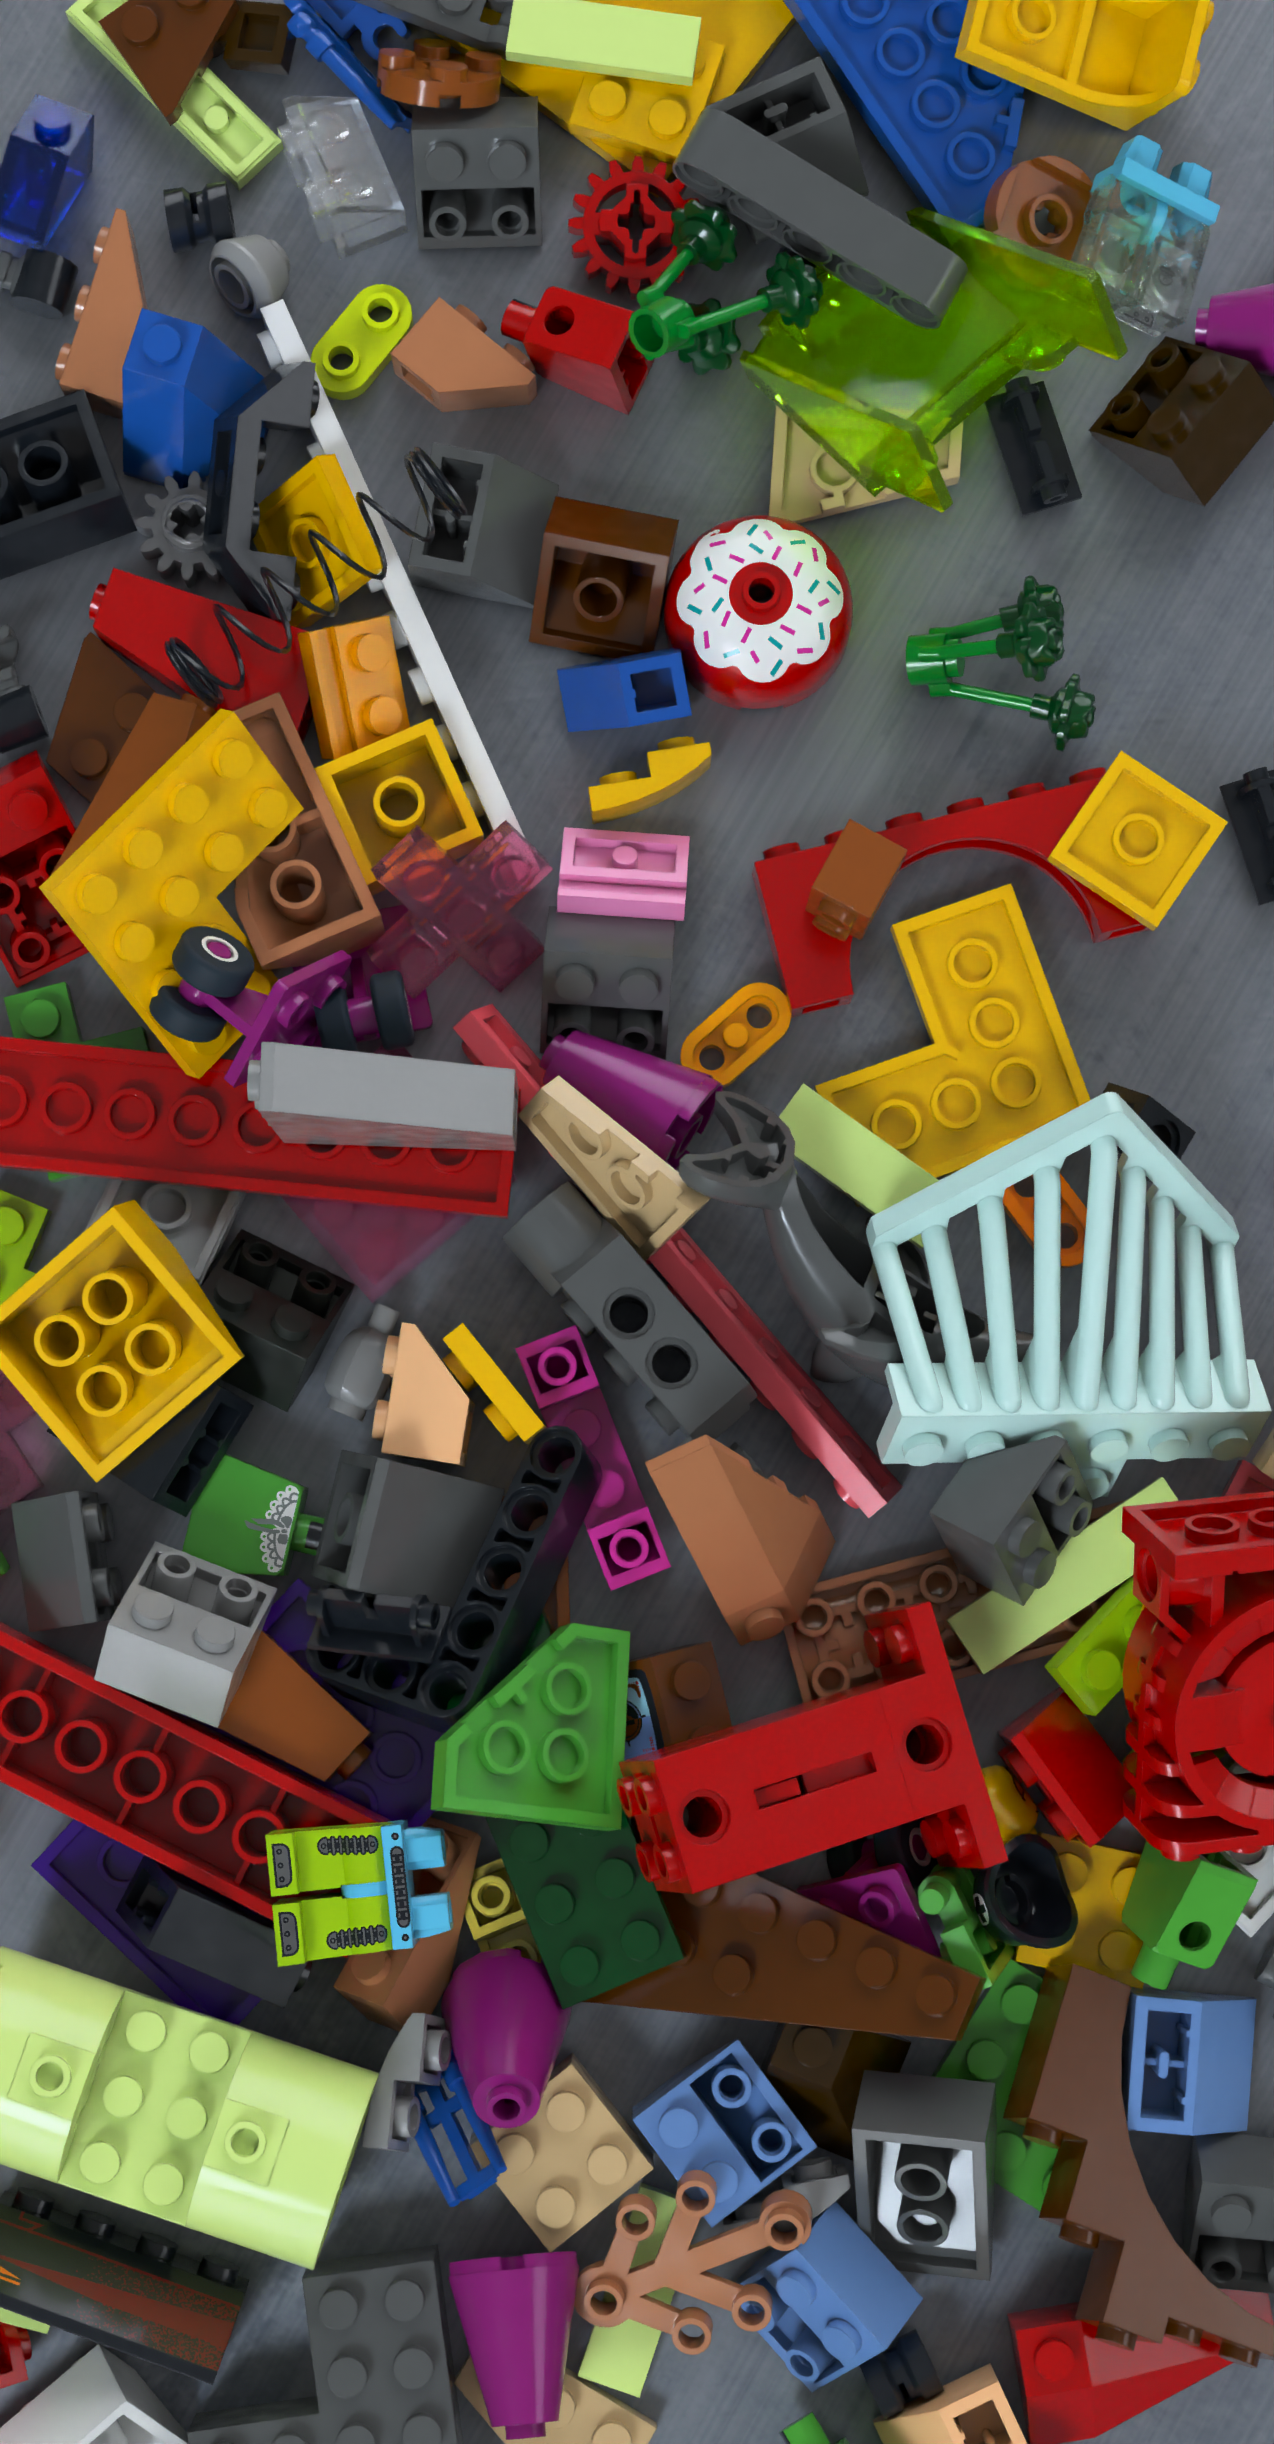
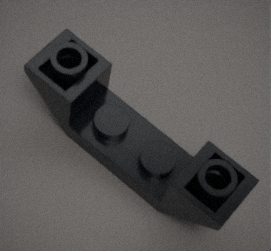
M306 361L279 365L214 419L202 548L246 609L251 613L275 621L282 620L262 579L261 567H267L299 594L301 582L298 573L295 572L297 557L250 550V540L255 537L260 521L259 505L254 501L256 478L261 473L266 459V443L264 438L260 437L261 427L281 431L310 428V419L315 415L318 408L320 391L317 381L314 380L316 363ZM269 577L287 619L291 621V611L296 607L298 601Z

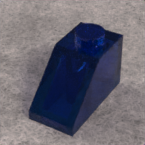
M39 94L34 96L10 134L0 168L1 237L41 252L44 251L92 172L95 115Z

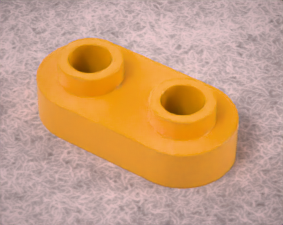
M757 982L742 987L686 1037L681 1048L680 1065L711 1075L713 1079L723 1085V1088H726L785 1036L791 1021L787 997L780 989L768 983ZM755 1007L766 1009L771 1017L770 1023L764 1028L751 1026L747 1021L749 1010ZM706 1049H716L723 1055L724 1063L716 1070H708L700 1063L699 1057L701 1053Z

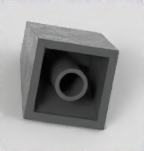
M341 1450L311 1576L344 1588L375 1595L386 1594L413 1598L418 1594L426 1595L430 1602L438 1603L441 1606H450L453 1609L502 1504L505 1489L375 1456Z

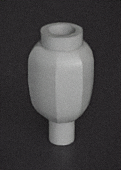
M376 1303L367 1327L362 1326L354 1329L345 1336L333 1357L325 1378L326 1391L332 1395L327 1408L363 1422L367 1410L375 1409L378 1399H384L392 1380L390 1375L382 1373L385 1347L388 1335L392 1334L400 1312Z

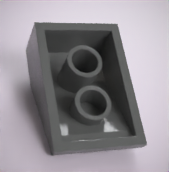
M864 2070L852 2124L857 2223L860 2229L898 2271L990 2281L992 2272L997 2141L995 2083Z

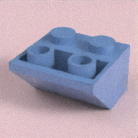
M1131 1987L1122 2034L1121 2091L1128 2130L1190 2136L1247 2131L1257 2000L1255 1997Z
M738 2037L686 2066L632 2107L633 2122L677 2181H679L683 2174L691 2170L705 2171L714 2178L717 2185L715 2205L709 2214L703 2216L711 2228L817 2148V2144ZM694 2186L685 2190L692 2200L700 2201L708 2198L707 2192L700 2187Z
M837 2202L812 2219L811 2233L805 2244L801 2243L791 2251H780L771 2247L735 2281L741 2285L758 2284L770 2292L773 2300L771 2319L765 2328L757 2332L785 2362L788 2370L800 2379L811 2392L885 2351L923 2300L920 2294ZM747 2301L741 2305L742 2309L750 2314L760 2313L764 2309L761 2304L755 2301Z

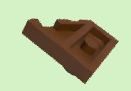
M128 0L98 22L171 126L180 118L183 112L181 107L183 99L196 76H203L214 56L213 48L216 41L226 34L239 10V6L236 0Z
M92 632L83 640L46 758L47 764L90 804L152 694L157 693Z

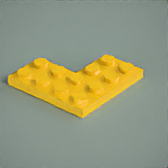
M219 709L39 887L185 1074L200 1079L243 1034L227 1021L220 1035L212 1041L201 1043L184 1040L165 1030L154 1019L149 1009L151 999L158 995V991L162 986H179L182 977L174 968L172 954L182 934L187 929L196 926L219 929L239 940L249 950L254 960V971L245 988L269 995L272 987L278 981L277 977L271 969L262 970L250 941L217 899V896L304 809L235 712L225 709Z
M1011 883L891 926L890 931L932 1045L815 1085L814 1087L815 1092L936 1179L953 1174L1091 1100Z

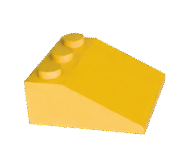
M135 1199L110 1208L0 1305L1 1371L96 1483L244 1357L177 1249Z

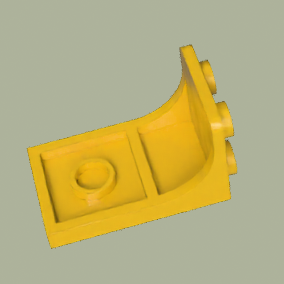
M968 0L954 58L1121 130L1128 131L1148 117L1154 116L1169 104L1186 96L1193 89L1200 73V61L1196 58L1201 37L1212 20L1214 3L1210 0Z

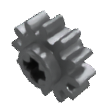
M193 471L190 474L188 487L183 489L179 488L177 482L172 477H165L164 484L168 495L164 499H160L157 495L146 493L144 496L149 510L154 514L153 517L143 516L135 519V525L139 533L152 537L146 539L139 547L145 560H154L162 556L157 565L160 577L166 580L174 575L176 569H181V574L187 588H193L197 580V572L203 570L206 571L211 581L214 583L220 582L219 570L202 548L204 532L200 536L190 533L186 538H184L181 532V528L185 524L195 528L201 522L204 528L208 491L204 490L198 471Z

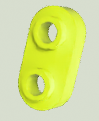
M376 284L363 289L315 345L311 354V362L316 363L315 371L327 396L337 400H350L360 396L392 360L391 352L413 328L410 302L399 289L386 284ZM377 307H387L392 311L391 317L384 322H376L369 317L372 310ZM338 354H347L353 358L352 364L344 370L335 369L330 365L332 359Z

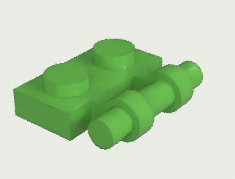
M937 1863L931 1873L924 1878L918 1887L919 1907L926 1914L939 1915L945 1926V1929L940 1934L943 1940L940 1943L941 1957L987 1978L982 1989L984 1990L993 1986L1016 1952V1948L994 1939L983 1927L975 1908L973 1898L974 1876L970 1868L940 1867Z

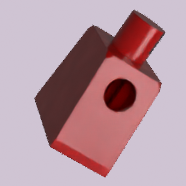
M551 286L547 288L538 307L513 299L507 306L502 318L501 334L524 344L536 373L543 378L626 415H629L654 363V359L651 361L647 360L631 341L628 328L629 319L634 311L559 287Z

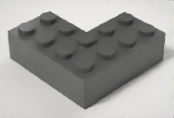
M438 2245L318 2261L314 2270L306 2268L302 2277L317 2396L196 2413L187 2431L188 2444H464L457 2388L454 2384L455 2373Z

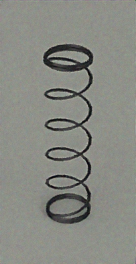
M414 447V451H409V454L404 456V463L428 520L430 529L428 537H422L410 530L365 493H356L357 504L380 556L382 572L380 574H373L364 569L319 532L313 529L308 530L309 541L321 564L333 595L335 606L331 612L315 606L297 593L267 567H261L262 579L274 601L285 629L287 645L283 649L267 643L245 627L221 605L213 604L214 614L230 644L238 665L239 683L230 685L213 676L196 654L177 637H171L169 641H165L164 648L171 663L190 689L206 705L217 708L218 704L223 703L224 698L219 686L238 691L244 687L245 670L243 661L223 616L262 647L282 654H287L291 650L292 634L290 625L269 577L310 610L329 617H335L338 614L340 602L338 591L316 539L342 561L364 576L377 580H383L386 577L387 561L385 552L363 500L408 536L417 541L427 543L434 540L435 524L433 516L410 461L436 498L455 519H461L462 515L467 514V509L457 492L432 459L420 447Z

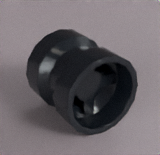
M226 181L208 183L202 191L189 192L183 187L163 190L168 230L174 253L194 250L198 243L210 241L215 245L223 239L236 237L232 206ZM195 214H198L199 221H196Z
M916 2329L898 2337L895 2347L881 2352L859 2365L884 2419L902 2412L907 2400L917 2396L928 2399L944 2391L938 2374Z

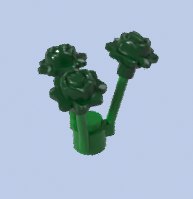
M691 199L684 205V209L677 208L671 213V219L674 224L671 241L677 247V257L651 286L637 293V300L641 308L632 313L629 319L628 331L636 349L649 361L659 358L666 353L678 351L679 360L683 363L692 362L694 372L698 375H704L712 369L724 371L731 366L732 359L730 354L738 352L741 347V342L735 330L737 318L759 310L764 313H771L777 310L785 325L790 326L794 324L800 330L805 329L809 326L811 316L819 311V302L824 294L823 284L817 278L816 269L810 264H804L800 256L795 255L791 257L787 252H780L776 255L774 266L766 271L769 285L760 288L755 297L721 308L720 301L716 298H709L702 304L687 303L680 298L664 296L665 291L687 266L703 264L713 271H719L724 266V262L732 263L738 256L734 245L738 231L731 224L727 212L718 206L702 205L698 201Z
M1032 575L1025 577L1023 591L1018 596L1017 604L999 608L1000 614L951 627L930 628L929 634L910 635L906 644V670L909 682L912 686L928 685L930 697L953 696L1030 712V718L1048 721L1051 733L1055 734L1054 741L1058 751L1063 752L1070 739L1087 737L1089 728L1094 722L1096 707L1093 704L1095 703L1094 694L1081 691L1079 674L1073 673L1066 682L1065 687H1061L1053 696L1035 693L1033 698L956 683L952 679L953 677L963 676L965 657L998 654L1001 659L1016 657L1022 666V671L1026 678H1034L1037 682L1044 681L1048 668L1062 659L1065 651L1063 647L1064 621L1062 620L1064 608L1061 603V596L1058 594L1055 586L1048 584L1039 585ZM1003 628L1005 632L999 633L994 640L963 643L961 640L962 638Z

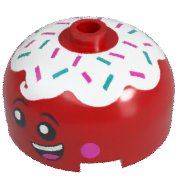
M767 515L734 518L714 526L699 536L685 550L675 565L669 579L664 602V625L668 641L667 645L668 648H681L687 681L711 700L737 710H741V707L765 709L782 705L783 708H786L815 693L828 681L840 664L846 651L853 620V600L849 580L842 564L832 549L820 537L804 526L787 519ZM773 594V597H772L769 601H767V602H764V603L756 602V601L764 600V599L770 597V596Z

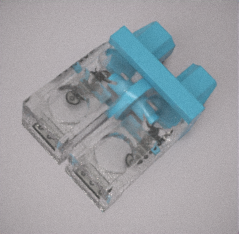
M1137 135L1123 143L1112 166L1096 174L1090 191L1093 194L1085 209L1084 224L1071 260L1061 267L1055 288L1101 311L1110 307L1108 315L1155 338L1186 323L1209 241V226L1216 222L1220 205L1208 200L1212 180L1211 171L1196 163L1182 162L1173 167L1168 179L1156 172L1163 152L1160 144L1143 135Z

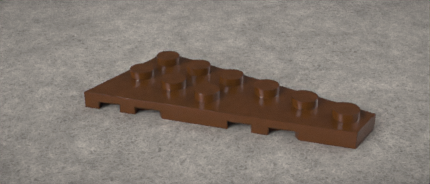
M631 1818V1823L634 1827L638 1840L641 1843L642 1840L640 1837L635 1818ZM754 1873L694 1894L660 1891L687 1957L582 2002L961 2041L987 1978L765 1876Z

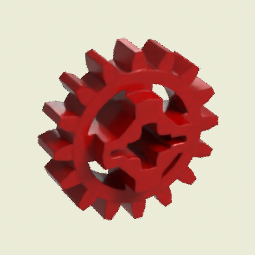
M635 156L632 170L628 172H623L617 161L612 160L609 162V179L603 181L594 173L587 177V185L592 193L591 197L584 194H575L573 198V207L578 212L584 214L583 217L568 219V232L577 236H583V239L578 240L572 245L573 258L589 256L591 260L585 268L584 276L590 280L602 272L606 275L605 292L610 295L617 289L619 283L628 285L630 299L637 300L640 285L649 284L651 286L677 257V247L674 245L662 260L651 266L646 267V259L659 247L670 248V244H673L671 241V236L674 232V224L671 219L672 211L677 208L684 209V205L691 199L700 203L699 198L682 199L681 196L687 186L678 178L671 184L665 180L667 164L662 161L655 167L653 173L644 172L641 156ZM626 190V196L613 209H601V212H598L607 199L620 191ZM648 191L661 197L670 206L672 211H661L648 197ZM635 204L639 205V217L642 218V226L645 228L642 233V239L639 240L637 253L632 251L633 239H630V233L627 228L630 217H633V206ZM597 241L600 242V245H611L624 259L623 266L609 259L603 253ZM684 270L675 282L680 283L684 279Z

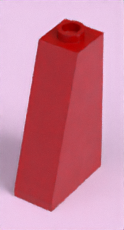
M114 567L108 584L100 583L97 586L89 608V619L94 621L92 627L106 646L180 697L183 694H190L199 698L182 679L166 654L164 643L169 641L171 637H177L182 640L196 654L208 671L219 680L230 685H236L240 682L236 659L214 614L213 604L221 605L245 627L267 643L280 649L287 645L285 629L281 622ZM223 616L242 658L245 680L244 687L239 691L219 686L224 699L223 703L218 704V707L214 708L216 712L219 709L235 711L280 692L304 744L313 718V712L297 633L306 632V630L290 626L292 634L291 650L287 654L275 653L250 639Z

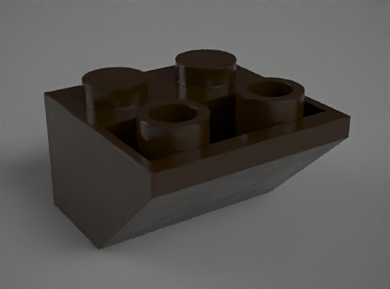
M1165 336L1159 345L1148 354L1145 362L1123 389L1111 399L1105 411L1091 426L1089 431L1098 442L1162 492L1205 507L1274 422V398L1250 361Z

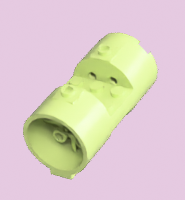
M1 1946L0 2164L314 2270L361 2137L379 2073Z

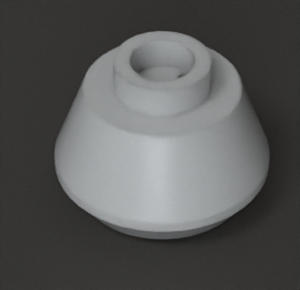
M253 234L223 239L213 247L209 262L212 282L223 301L241 316L262 319L260 308L279 301L289 284V258L284 249L272 239H266L261 235Z

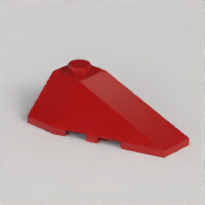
M1219 2289L1248 2313L1274 2326L1268 2293ZM1079 2302L1007 2313L1029 2444H1060L1095 2438L1234 2363L1218 2356L1220 2344L1201 2338L1199 2347L1178 2342L1165 2336L1163 2337L1162 2344L1136 2341L1134 2351L1106 2344L1095 2339L1098 2327L1075 2319Z

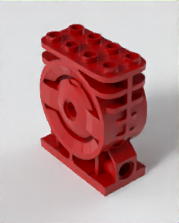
M1274 1491L1123 1506L1122 1533L1135 1544L1133 1595L1145 1607L1133 1627L1123 1664V1692L1126 1707L1132 1720L1126 1726L1125 1740L1135 1752L1126 1756L1123 1762V1775L1133 1788L1126 1791L1122 1797V1812L1151 1846L1160 1850L1162 1856L1173 1861H1193L1198 1859L1201 1854L1222 1851L1242 1854L1258 1852L1263 1846L1274 1845ZM1223 1748L1240 1766L1251 1773L1234 1774L1222 1765L1212 1751L1193 1758L1190 1752Z

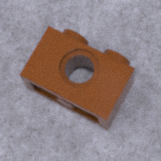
M849 819L811 888L805 911L815 915L812 924L824 933L842 941H846L849 934L862 940L896 879L908 850Z

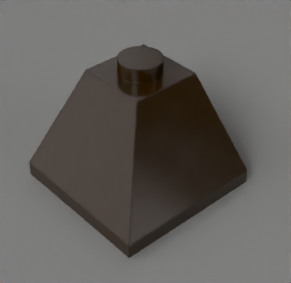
M778 2022L760 2069L818 2147L854 2161L852 2124L864 2070L900 2073L911 2041L893 2034Z

